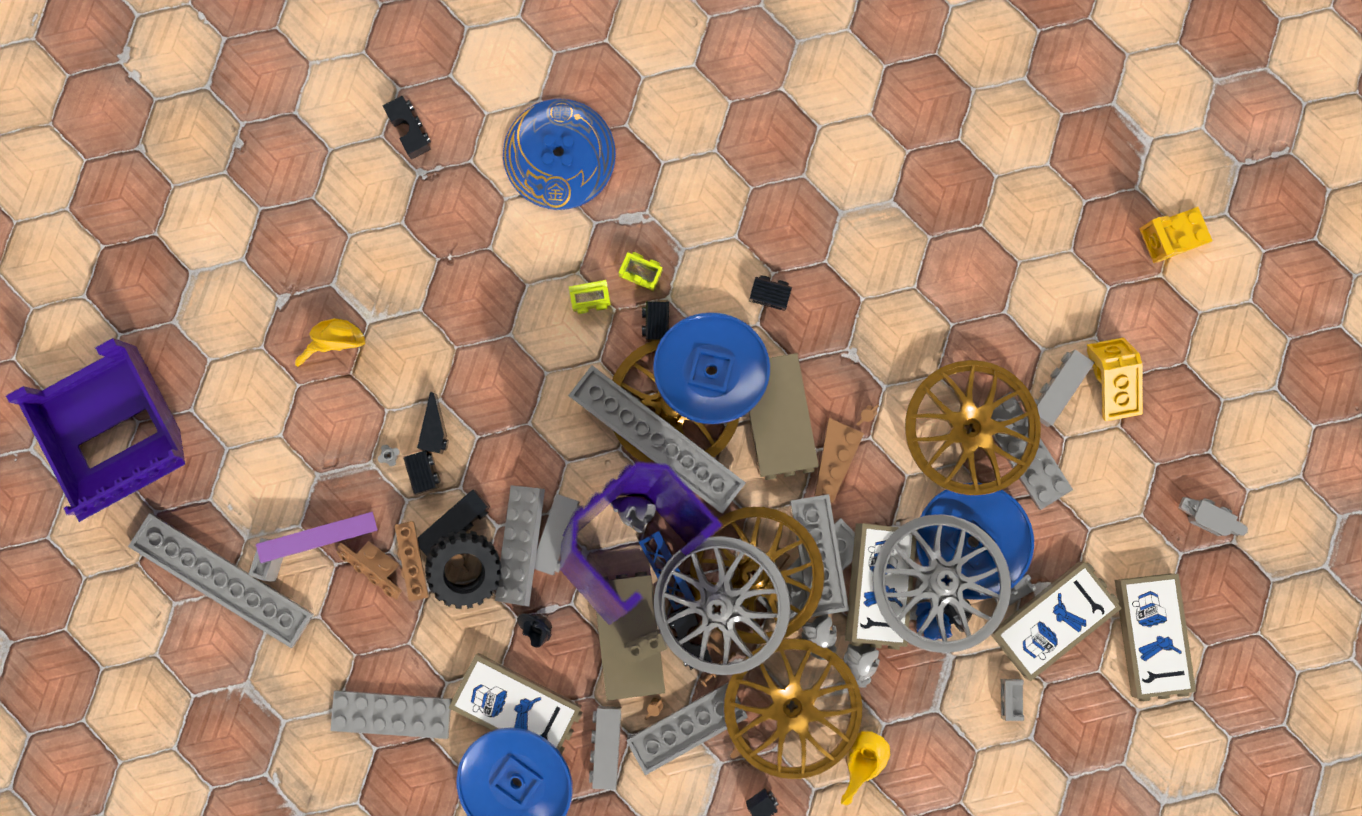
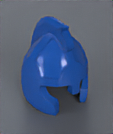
M930 602L917 604L918 608L915 612L916 616H918L916 620L917 632L930 612ZM943 614L946 636L950 638L952 637V627L949 623V617ZM936 616L925 629V638L932 640L942 639Z

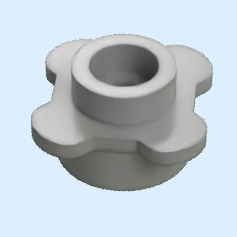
M383 445L378 461L380 463H388L389 466L396 465V460L400 454L399 449H392L388 445Z

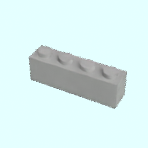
M1077 350L1065 353L1061 359L1062 365L1060 368H1055L1050 375L1051 381L1049 384L1045 383L1040 390L1041 396L1039 399L1034 400L1040 415V423L1046 427L1054 424L1095 363Z
M556 494L537 548L534 569L550 575H555L556 572L559 573L562 535L573 516L572 514L581 507L579 506V501Z
M598 706L597 711H593V723H596V731H592L591 740L592 743H595V751H591L590 763H594L593 771H590L589 783H593L592 789L616 790L622 707Z

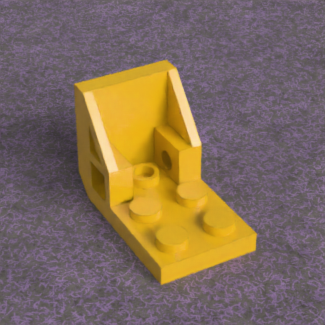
M1199 207L1171 217H1158L1139 228L1153 263L1163 261L1213 241Z
M1124 337L1087 344L1089 359L1095 362L1092 366L1095 377L1102 384V418L1104 421L1143 414L1142 360L1139 352Z

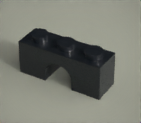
M402 95L382 105L394 128L401 124L409 125L408 133L399 139L411 160L431 150L429 146L431 140L426 132L422 133L420 127L423 125L418 116L414 117L412 111L415 109L410 100L406 101Z
M687 606L685 608L671 612L670 617H673L674 615L686 610L689 607ZM692 613L670 622L669 625L671 630H676L677 636L675 638L679 641L686 637L688 630L698 625L695 614ZM688 640L681 644L689 653L700 658L702 643L693 644ZM706 647L704 661L712 662Z

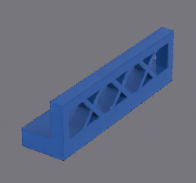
M658 531L639 541L657 578H659V571L662 572V569L656 568L654 564L656 557H662L666 562L672 558L664 539ZM654 538L658 545L656 553L648 551L644 543ZM673 575L676 580L674 587L667 586V588L672 589V594H674V591H679L683 593L686 599L695 600L686 581ZM669 599L674 611L685 606L681 603L676 605L673 600Z

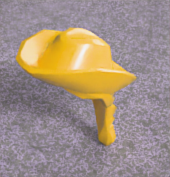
M333 318L321 321L312 327L309 335L313 341L296 358L295 365L297 367L300 366L316 351H341L365 345V337L358 327L347 320Z
M860 731L853 746L848 751L847 765L850 773V783L846 792L841 796L842 805L847 806L851 804L853 796L865 781L878 776L886 767L890 757V746L880 735L871 731Z

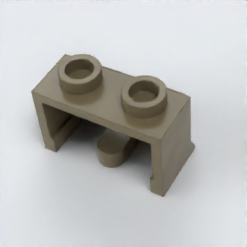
M660 629L624 644V651L630 665L667 649Z

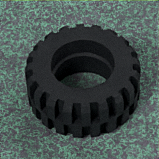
M459 530L457 534L450 532L447 537H440L438 543L433 544L430 548L431 552L427 554L425 565L426 581L431 593L435 594V598L439 602L443 600L444 605L449 607L453 604L455 609H462V606L467 605V609L473 608L472 604H483V599H490L493 595L492 591L497 590L499 586L498 581L501 580L502 575L501 562L494 545L488 542L485 536H479L474 531L466 533L465 530ZM463 553L476 556L482 565V571L476 580L469 584L458 585L446 578L444 572L445 565L452 557Z

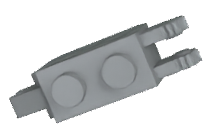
M1183 497L1178 508L1188 514L1189 523L1216 536H1227L1230 534L1243 536L1248 533L1247 526L1237 521L1238 516L1233 515L1232 510L1225 507L1219 508L1215 506V502L1209 499L1193 500Z

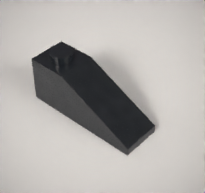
M430 392L417 449L443 454L448 448L449 440L447 439L438 396Z

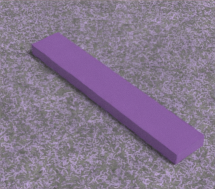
M369 512L255 545L260 563H265L378 530L373 512Z

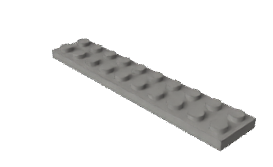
M591 365L568 395L655 463L667 464L689 489L722 514L746 482L594 366Z
M152 513L148 514L128 545L129 548L290 648L295 646L314 615L259 579L249 576V573Z

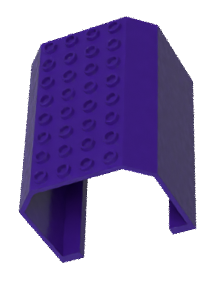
M637 462L633 467L629 464L621 471L617 479L613 478L605 485L601 494L597 492L589 499L585 508L581 506L572 514L573 516L562 535L560 571L608 625L627 613L643 597L637 591L623 602L576 549V536L583 527L620 495L645 497L647 501L654 504L656 511L686 543L680 550L685 556L722 526L667 464Z

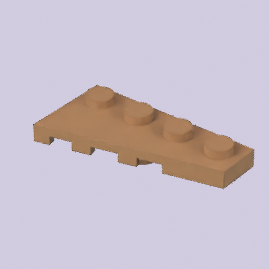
M828 418L814 496L829 494L830 503H833L864 433Z

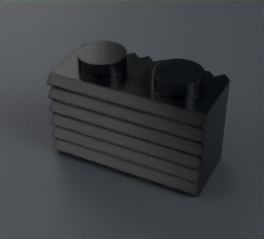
M760 275L759 278L755 277L749 302L785 311L792 290L789 283L778 280V283L770 281L771 278Z
M647 301L646 307H642V318H646V326H642V337H646V342L661 341L669 330V302Z
M422 451L403 457L415 495L439 488L440 477L437 472L434 473L432 465H435L432 453L429 454L428 451Z
M765 788L746 801L747 809L752 816L774 815L778 811L776 806L779 805L773 792H767Z

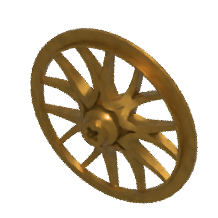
M660 341L648 342L633 351L621 363L612 381L643 399L640 401L642 404L655 409V414L684 435L682 429L684 421L692 420L676 413L664 401L659 391L656 394L648 395L623 383L626 374L632 366L644 373L655 383L654 374L636 364L644 356L655 352ZM740 418L726 422L727 425L722 435L715 443L702 423L692 421L700 428L712 445L705 452L713 458L717 456L732 439ZM614 431L621 445L633 457L642 463L657 464Z
M965 360L937 369L918 386L907 408L905 435L912 458L919 469L931 481L946 490L958 494L984 495L1010 486L1026 472L1034 460L1039 447L1041 423L1033 396L1014 374L996 364L978 360ZM970 372L965 395L949 377L950 375ZM974 372L993 376L988 396L983 406L979 408L973 403L972 396ZM943 378L952 387L961 404L959 412L951 411L930 391ZM998 378L1006 383L1014 392L993 402ZM926 394L943 414H917ZM1016 395L1026 413L1006 421L998 422L991 419L994 409ZM1027 417L1028 438L1005 426ZM916 418L946 421L950 425L951 430L948 434L942 436L917 437ZM972 425L971 429L973 432L967 434V430L964 427ZM996 433L1007 434L1027 442L1020 460L995 445L992 435ZM945 441L929 462L925 459L918 442ZM959 443L962 449L960 458L946 478L931 465L951 444ZM977 448L984 450L993 467L995 481L978 485L974 464V452ZM995 453L1017 463L1001 478ZM966 459L973 485L950 480Z
M745 507L731 511L717 519L722 526L710 537H717L716 534L732 524L741 540L758 548V535L762 517L779 522L774 542L768 553H766L775 564L780 556L801 544H804L811 562L790 570H780L786 583L793 584L810 592L802 610L790 604V609L798 613V615L788 624L784 639L806 624L820 602L825 577L819 547L809 531L800 522L782 511L767 507ZM757 517L750 542L735 521ZM783 525H785L800 540L778 550ZM720 548L729 559L723 560L724 565L731 567L737 557L728 549ZM706 550L696 553L700 565L702 563L718 564L717 559H703ZM747 555L740 560L734 571L735 576L731 580L733 589L742 588L746 585L751 577L748 573L754 570L757 572L760 567L756 561ZM691 560L690 576L698 579L693 560ZM812 566L813 579L811 588L789 577V575ZM763 569L749 590L775 588ZM709 582V583H711V584H713V585H716L718 582ZM691 584L694 599L698 601L701 599L700 591ZM776 593L755 595L746 598L742 603L746 609L749 607L750 611L756 612V600L759 596L767 599L772 612L778 613ZM736 629L738 635L745 643H767L754 629L753 633ZM774 631L765 633L769 638H771Z
M782 639L775 652L780 651L787 670L788 684L785 689L776 687L763 663L759 666L769 687L742 680L748 671L733 674L728 683L724 699L725 722L736 749L751 765L775 777L803 779L829 770L851 749L861 726L862 699L853 673L846 663L833 651L805 639ZM764 644V645H762L761 647L755 649V650H754L753 652H751V653H752L753 655H755V654H756L757 652H759L766 644ZM796 649L807 651L795 675L783 650ZM814 653L827 660L828 664L817 682L810 689H802L800 680L810 654ZM831 665H833L843 678L845 684L820 689ZM740 683L767 693L771 696L773 703L768 707H751L735 703ZM848 689L851 708L828 711L818 710L814 706L818 697L834 691ZM790 701L797 705V708H793V711L786 707L787 704H790ZM735 707L761 715L739 730L736 722ZM850 713L849 724L845 734L824 718ZM768 719L776 720L777 728L772 735L759 747L752 750L743 739L742 734ZM818 721L842 737L840 743L830 754L810 734L809 722ZM792 729L799 735L801 744V766L799 767L781 766L785 737ZM778 739L777 764L771 763L757 754ZM806 739L826 757L815 763L805 765Z

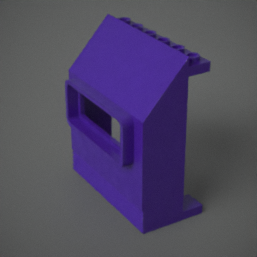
M114 338L95 347L98 354L105 357L44 390L23 386L6 395L9 403L20 406L70 504V506L63 508L66 515H75L79 522L185 465L180 428L147 365L144 363L139 350L132 344ZM147 410L157 429V433L90 468L79 446L138 413Z

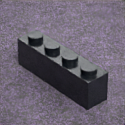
M472 489L417 537L419 548L427 556L431 552L430 548L432 545L437 544L440 537L443 536L445 538L450 532L457 534L459 530L468 532L474 526L473 522L476 519L481 520L489 513L487 510L490 506L476 490Z

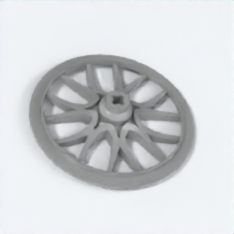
M928 515L905 523L891 534L883 544L874 566L873 589L876 603L883 618L902 639L927 651L952 653L980 644L997 629L1009 605L1011 580L1007 562L1001 550L981 528L955 516ZM938 525L932 550L916 530ZM942 525L961 529L952 561L946 562L941 557L940 552ZM965 532L979 540L984 547L961 558ZM912 533L929 559L927 567H921L915 563L898 546V543L908 534ZM894 548L911 569H886ZM985 550L989 551L997 567L973 577H966L961 574L962 565ZM998 571L1000 593L997 594L974 582ZM885 573L913 576L921 584L912 591L886 593ZM945 576L951 580L947 586H945L944 582H941V579ZM970 589L998 599L992 616L990 617L970 606L963 599L962 591ZM888 597H913L899 617L893 611ZM921 599H930V612L919 631L915 633L903 624L901 620ZM947 603L955 608L966 638L955 641L947 640L943 621V609ZM964 610L988 620V622L971 635ZM935 616L943 641L921 636Z
M717 536L709 537L686 556L679 550L667 562L656 584L654 613L658 629H660L666 644L683 662L706 673L733 675L755 668L775 652L782 642L789 624L790 598L786 582L780 570L768 555L746 541L732 537ZM714 548L719 568V581L716 585L708 582L698 561L697 552ZM719 548L740 552L727 573ZM745 554L756 561L760 567L746 585L742 588L733 589L731 583L732 576ZM692 556L698 579L675 570L685 559ZM763 569L775 588L749 590ZM672 574L694 585L700 591L701 599L695 601L667 593V585ZM776 593L778 613L750 611L742 603L746 598L755 595ZM665 597L689 608L667 620ZM714 604L716 606L721 605L722 608L720 609V611L722 613H720L719 611L715 613L713 611L715 609ZM698 613L703 616L702 625L679 641L676 640L668 623L688 614ZM753 618H777L771 638L767 636ZM742 621L751 626L767 644L753 655L735 629V622ZM715 627H718L724 635L723 664L704 661L709 636ZM703 632L700 658H697L683 648L681 644ZM731 638L749 657L748 659L727 664Z

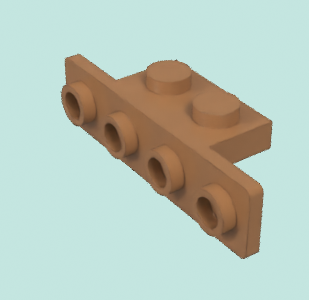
M410 521L396 524L395 531L399 547L397 553L399 560L402 562L401 574L402 578L405 579L408 599L411 602L428 598V589L415 522Z
M370 541L357 554L342 543L338 545L337 554L341 560L349 562L355 571L367 576L368 580L373 585L381 587L387 596L393 597L396 600L399 598L402 590L388 580L398 568L399 564Z

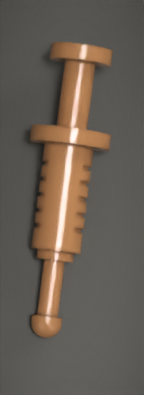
M732 652L728 661L736 656V652ZM709 673L703 679L700 678L699 681L705 687L708 680L712 677L715 679L718 677L716 676L717 674Z

